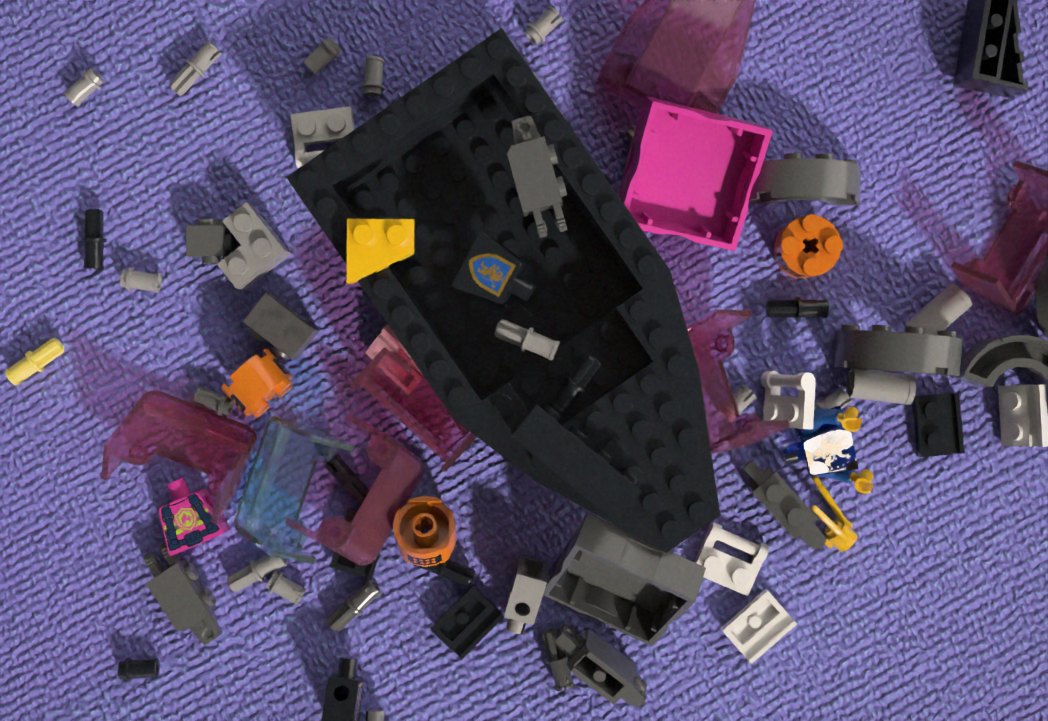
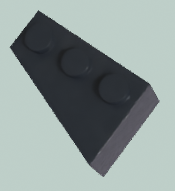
M1017 0L967 1L953 86L1006 98L1029 91L1027 81L1023 80L1021 63L1025 62L1024 52H1020L1018 33L1021 32Z

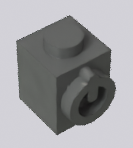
M196 219L195 225H186V256L202 259V264H218L221 259L230 254V251H234L235 237L225 227L223 220Z

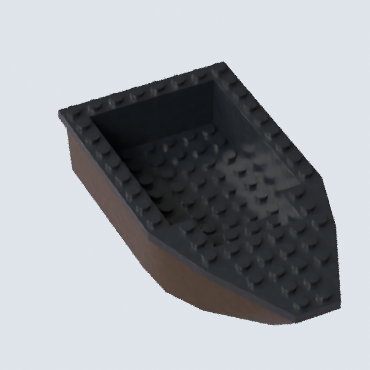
M502 28L286 177L346 265L347 219H414V255L392 263L389 267L379 272H374L358 280V282L456 422L536 482L665 553L720 516L700 371L670 269ZM526 116L532 117L540 137H545L546 144L554 145L558 160L557 164L552 165L555 177L562 176L567 196L561 197L563 202L561 208L567 230L560 232L557 228L553 208L541 211L542 219L547 227V236L541 238L534 215L524 216L507 156L510 147L515 145L512 121ZM480 231L491 234L527 263L521 276L536 284L528 301L511 293L507 302L500 304L451 286ZM504 319L528 330L532 327L534 328L533 332L559 341L560 343L553 360L550 361L548 358L529 350L523 352L521 347L497 338L495 336V329L498 322ZM586 353L595 356L601 362L600 367L586 385L587 391L585 393L581 392L567 415L557 410L555 411L561 415L558 422L566 429L573 425L588 437L584 441L588 447L594 451L599 446L613 458L610 465L620 472L625 468L639 479L636 486L642 492L617 522L608 517L511 437V434L536 404L541 408L547 404L554 409L549 403L566 382L565 376L571 375Z

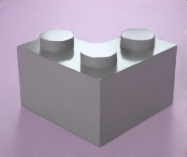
M245 202L223 220V223L241 246L217 265L236 289L245 291L291 255V252L258 210L248 202Z

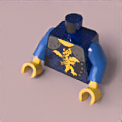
M840 406L831 409H815L813 429L794 428L797 443L781 447V453L786 465L802 461L809 475L831 478L848 484L855 482V489L862 494L870 493L873 488L871 483L873 473L870 470L863 469L859 473L855 472L859 468L851 432H856L860 429L862 419L857 418L859 411L853 406L848 407L845 413Z

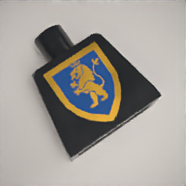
M480 231L451 286L503 304L507 302L511 293L528 301L536 284L521 276L527 264L491 234Z
M339 658L338 674L328 677L321 721H359L364 677L356 676L358 659ZM341 685L349 689V696H344L341 693Z

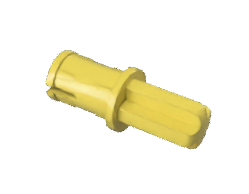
M52 338L35 351H27L25 353L26 357L4 371L6 377L12 384L18 386L35 372L44 371L45 365L64 352L63 344L57 338Z

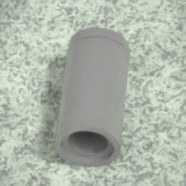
M949 284L906 322L904 327L925 328L924 334L937 335V331H944L972 306V302L961 288L954 284Z
M851 368L848 373L846 393L850 398L910 405L914 400L916 379L912 374Z

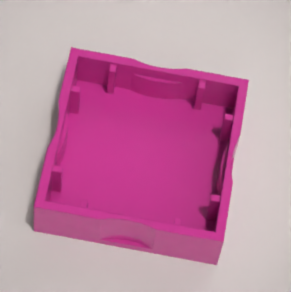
M645 96L618 196L643 231L656 234L679 235L696 243L736 251L748 212L750 193L753 184L760 174L773 130L762 124Z

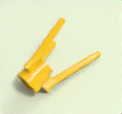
M813 476L814 483L839 519V521H832L816 505L811 507L812 511L827 525L825 529L827 536L824 535L826 537L825 544L829 549L835 546L840 552H844L855 543L858 535L851 529L853 524L845 518L817 476Z

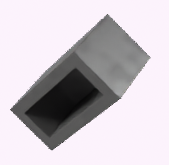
M268 293L262 296L243 321L250 327L247 331L250 335L260 342L266 339L274 346L271 350L285 361L288 357L297 360L319 332L280 300Z

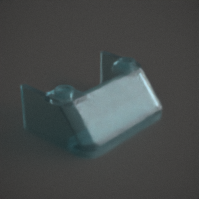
M271 417L265 426L235 514L234 525L236 531L272 557L314 564L316 557L302 548L308 537V529L305 522L299 518L301 508L317 462H329L336 455L337 448L353 452L354 445L319 429L283 417Z

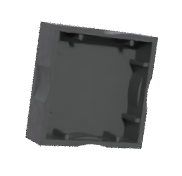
M587 513L554 562L543 595L653 646L667 631L668 625L680 618L696 601L706 568L671 551L665 553L624 529Z

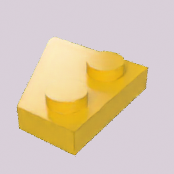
M347 219L346 283L354 284L374 272H379L389 267L392 263L414 255V219Z

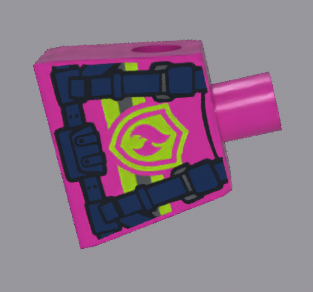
M184 478L166 485L173 502L159 507V515L170 556L231 530L230 525L206 489L190 494Z

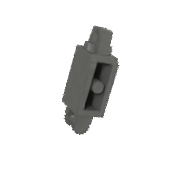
M531 116L513 120L515 145L510 147L507 156L524 216L533 214L540 238L547 236V227L542 219L541 211L553 208L557 228L560 232L566 231L567 226L561 208L563 206L561 197L567 196L562 176L555 177L552 165L557 164L558 160L554 145H547L545 137H540Z
M752 460L749 461L742 470L752 480L747 485L751 490L752 496L790 538L796 539L799 537L803 543H806V546L812 547V549L815 548V550L824 548L826 537H824V534H821L819 528L814 524L818 519L777 472H772L768 467L762 471Z
M164 542L159 547L170 568L165 570L154 553L149 552L144 555L145 563L154 576L146 585L175 630L186 631L190 629L203 645H206L222 634L213 613L218 609L215 605L216 599L213 593L208 588H204L199 581L200 575L197 568L191 562L188 563L186 559L181 560L178 554L170 556L166 542Z
M566 624L559 629L555 642L564 649L563 652L568 657L567 666L574 675L613 705L620 698L633 705V707L644 705L647 684L644 679H641L635 673L636 665L590 629L585 633H578Z

